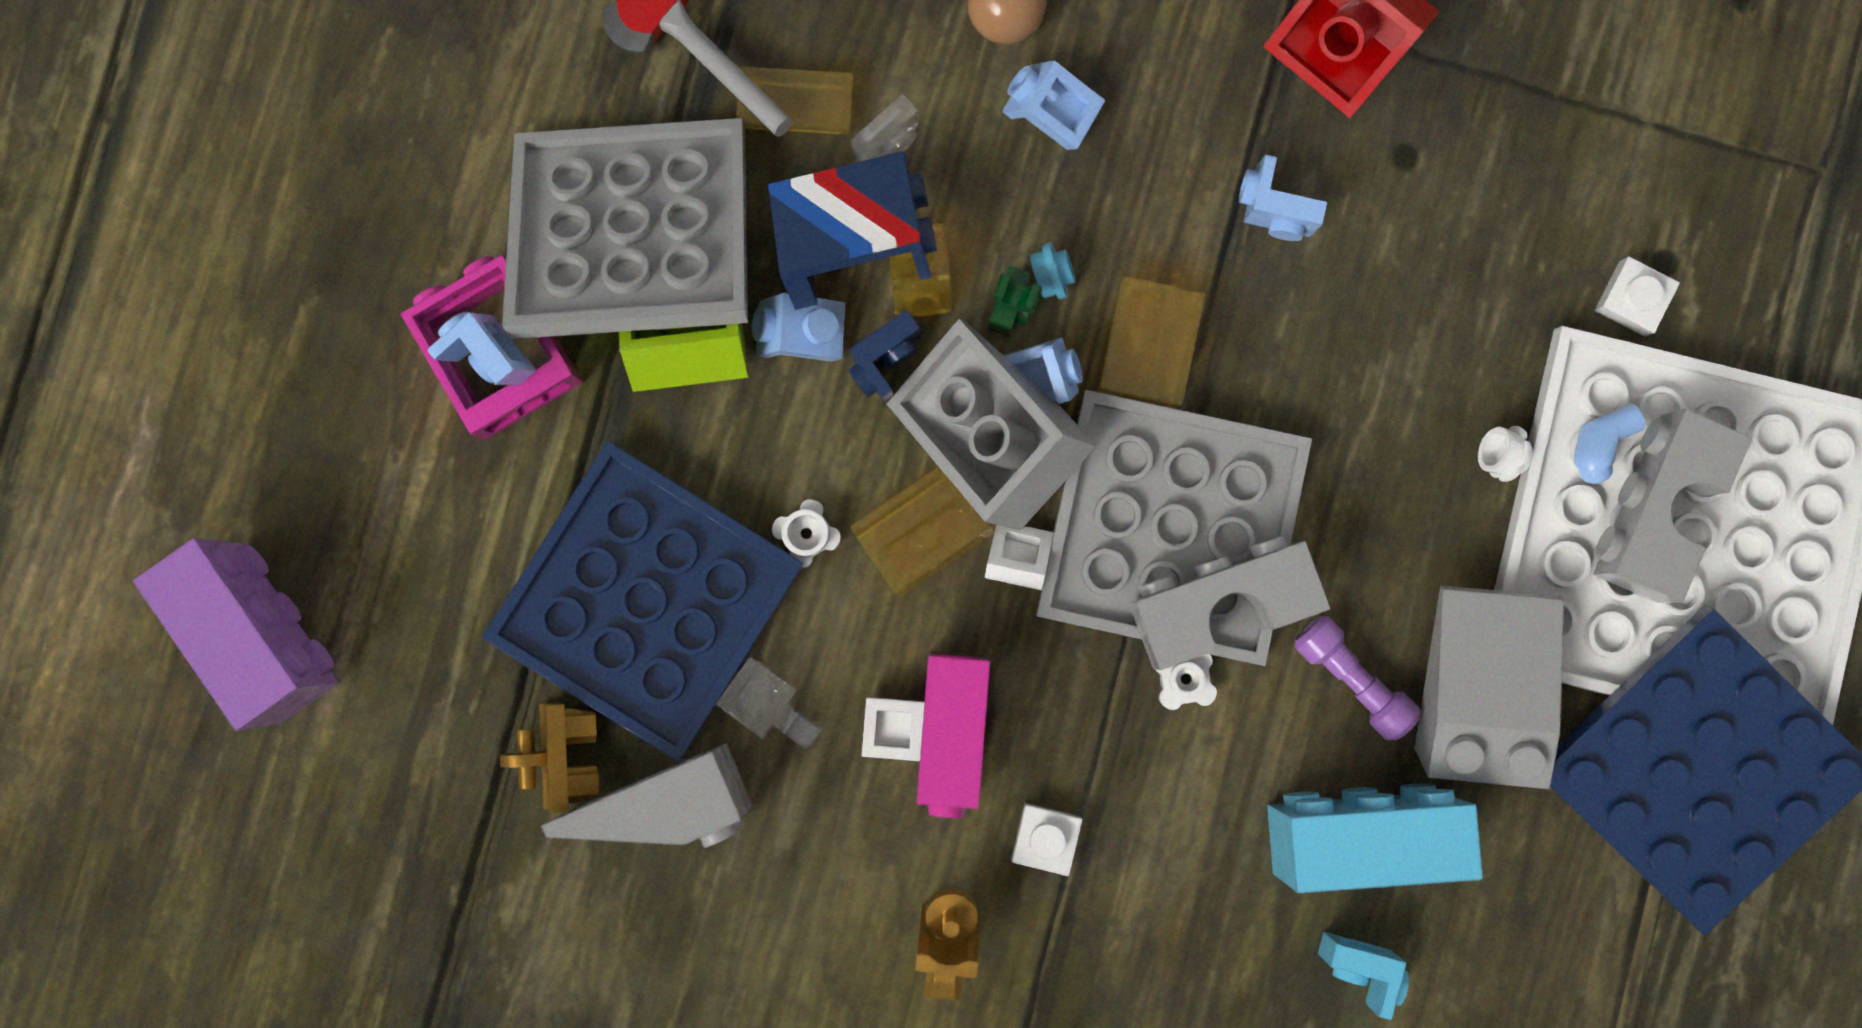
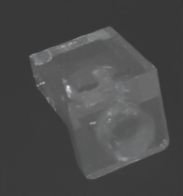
M903 94L851 140L853 156L856 158L852 163L905 151L915 140L917 133L914 129L918 126V110Z

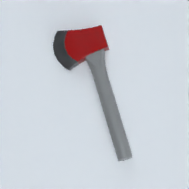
M616 0L602 9L605 31L612 42L622 50L636 55H647L664 31L680 41L775 136L783 135L790 128L792 119L694 24L684 8L689 3L688 0Z

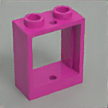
M503 255L497 258L486 256L474 261L463 270L464 277L447 287L437 285L424 290L413 299L414 306L401 313L403 320L468 432L484 440L584 383L557 336L536 337L550 361L536 368L537 371L521 385H507L480 402L457 362L436 361L427 351L430 346L441 338L437 328L441 327L452 317L472 309L505 289L507 258Z
M929 653L917 804L928 805L929 815L945 818H964L965 808L978 809L990 667V661L987 658Z

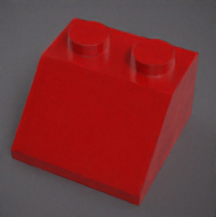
M1299 0L1263 47L1347 117L1351 118L1440 11L1427 0Z

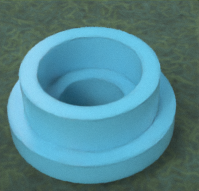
M1052 242L1043 244V251L1030 255L1037 285L1042 287L1041 294L1044 299L1057 295L1059 300L1067 298V285L1076 282L1069 255L1066 249L1056 252Z

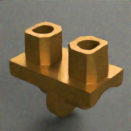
M560 703L539 704L541 751H535L534 729L517 730V752L501 754L500 766L503 768L518 767L519 789L537 788L536 766H541L543 808L549 809V813L569 812L568 804L599 797L597 766L567 767L566 745L596 743V714L593 711L564 709V704Z
M945 889L936 893L928 903L922 902L915 971L926 972L924 995L927 997L953 1001L960 1000L963 977L976 979L979 963L980 910H977V905L973 898L964 891Z

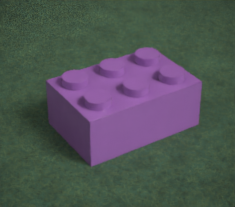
M193 538L134 579L133 582L235 731L283 723L339 684V681L330 670L334 667L330 654L318 641L314 639L309 640L298 624V621L301 620V614L296 605L284 593H277L265 576L269 569L262 556L250 545L244 546L243 543Z

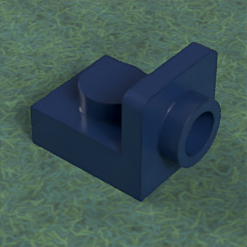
M907 309L849 349L855 365L849 368L848 372L867 398L877 393L884 404L893 397V391L877 368L885 363L889 369H892L917 351V347L913 342L920 338V327Z

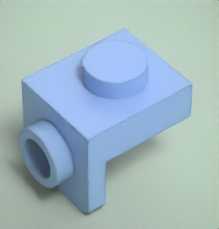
M1265 154L1255 170H1246L1242 181L1239 203L1247 205L1243 223L1269 228L1268 234L1281 240L1300 241L1303 239V236L1310 237L1323 224L1327 202L1271 190L1277 157Z
M781 293L761 300L753 315L751 325L752 337L756 341V356L770 358L777 355H787L830 362L841 360L843 355L845 302L817 298L818 305L795 310L788 293Z
M1063 337L1004 354L1012 364L1055 402L1057 401L1058 404L1070 401L1079 393L1077 384L1083 381L1081 365L1074 349L1066 350Z

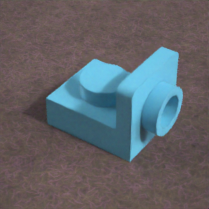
M1323 931L1318 955L1330 967L1334 968L1332 975L1343 981L1361 986H1367L1369 978H1371L1366 1005L1378 1017L1391 1020L1395 1005H1402L1407 995L1409 974L1405 970L1406 962L1390 949Z

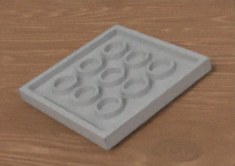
M742 118L514 133L502 327L508 339L748 323L745 129Z
M1085 390L1082 395L1077 425L1097 447L1063 484L1047 569L1035 616L1142 639L1128 603L1142 598L1140 586L1173 575L1176 585L1198 578L1195 566L1226 555L1229 556L1232 565L1253 558L1251 546L1284 535L1287 545H1290L1312 439ZM1232 593L1222 597L1214 605L1209 617L1210 632L1217 650L1208 654L1266 666L1273 630L1262 629L1254 607L1244 597Z

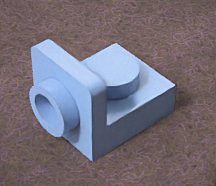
M1053 60L1025 66L1015 75L1008 87L1007 93L1011 97L1005 105L1003 113L1011 119L1026 118L1066 150L1078 149L1105 100Z
M463 312L452 317L439 329L438 334L441 338L427 350L436 361L454 362L460 361L471 352L468 360L473 369L484 380L496 385H521L537 371L515 341L508 339L501 323L494 315Z

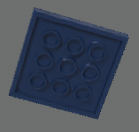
M606 441L492 620L482 639L677 762H680L805 563L616 445Z
M1704 605L1557 746L1550 787L1687 921L1705 936L1862 790V754L1714 608Z

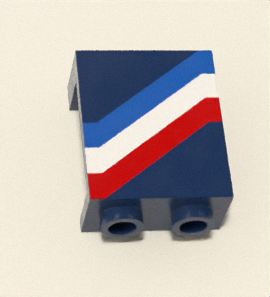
M904 151L768 184L780 277L795 310L818 305L814 275L907 252L912 253L920 280L932 278L927 254L937 252V244L930 217L920 218L919 208L929 206L922 173L910 174Z

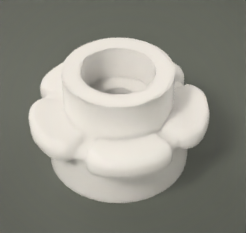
M1512 426L1509 429L1503 427L1491 429L1484 436L1479 446L1478 462L1480 467L1489 472L1492 477L1499 478L1503 482L1512 481L1519 474L1524 473L1533 459V447L1526 440L1527 432L1519 426Z

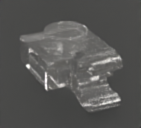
M754 657L748 658L715 704L762 739L766 738L775 726L806 749L811 747L823 730L811 718L790 706L799 690Z

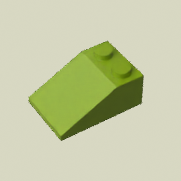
M743 323L619 332L620 353L633 392L748 378Z

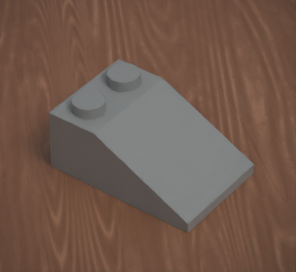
M962 319L957 320L887 403L888 407L985 522L1016 530H1021L1097 447L1053 399Z
M1440 585L1414 748L1428 778L1550 789L1560 735L1564 600L1561 596Z
M726 742L569 810V812H565L543 824L542 829L546 837L685 845L700 838L705 848L737 834V829L744 826L742 818L751 810L753 804Z

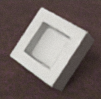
M1628 256L1619 261L1594 311L1646 337L1655 333L1680 283Z
M996 525L985 578L1042 590L1054 532L1024 526L1021 530Z
M867 697L862 757L920 761L925 701Z
M1024 803L1011 856L1012 863L1069 876L1082 818L1077 815Z

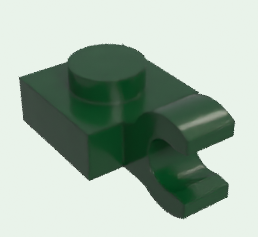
M1009 266L1006 274H1000L992 296L996 303L989 320L988 330L1009 337L1014 322L1025 326L1029 313L1035 312L1043 290L1042 287L1032 284L1031 287L1028 286L1031 273Z

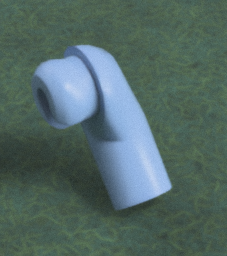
M1629 404L1587 422L1580 429L1574 453V464L1579 469V476L1582 480L1592 484H1599L1610 478L1613 473L1612 464L1615 460L1618 441L1645 429L1644 417L1636 405Z

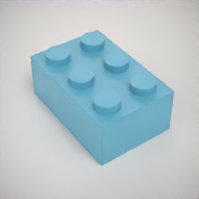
M1413 783L1400 785V795L1378 794L1377 788L1359 787L1341 790L1342 799L1334 800L1331 798H1319V792H1291L1283 794L1284 803L1267 804L1273 874L1297 893L1482 880L1476 805L1455 798L1454 790L1436 789V784Z

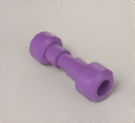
M1318 616L1313 619L1296 636L1295 649L1310 664L1322 663L1338 680L1342 679L1355 692L1354 696L1371 712L1370 725L1385 740H1398L1406 735L1419 721L1420 708L1404 692H1391L1376 676L1372 677L1359 664L1360 660L1343 644L1344 631L1329 616Z

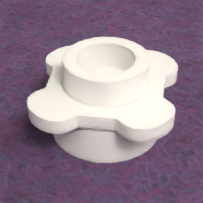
M812 499L803 501L800 510L793 512L788 517H778L772 526L774 537L783 540L790 551V555L805 563L802 568L811 565L813 557L820 552L836 549L841 540L840 532L836 528L830 527L823 517L824 509L822 504ZM804 528H809L812 531V536L809 539H804L801 536V531Z
M1205 654L1161 671L1156 670L1160 674V684L1163 689L1159 694V700L1164 707L1176 710L1182 704L1192 702L1207 706L1215 700L1217 690L1210 683L1209 668L1213 663L1211 655ZM1185 673L1191 677V682L1187 685L1182 684L1180 680L1181 676Z

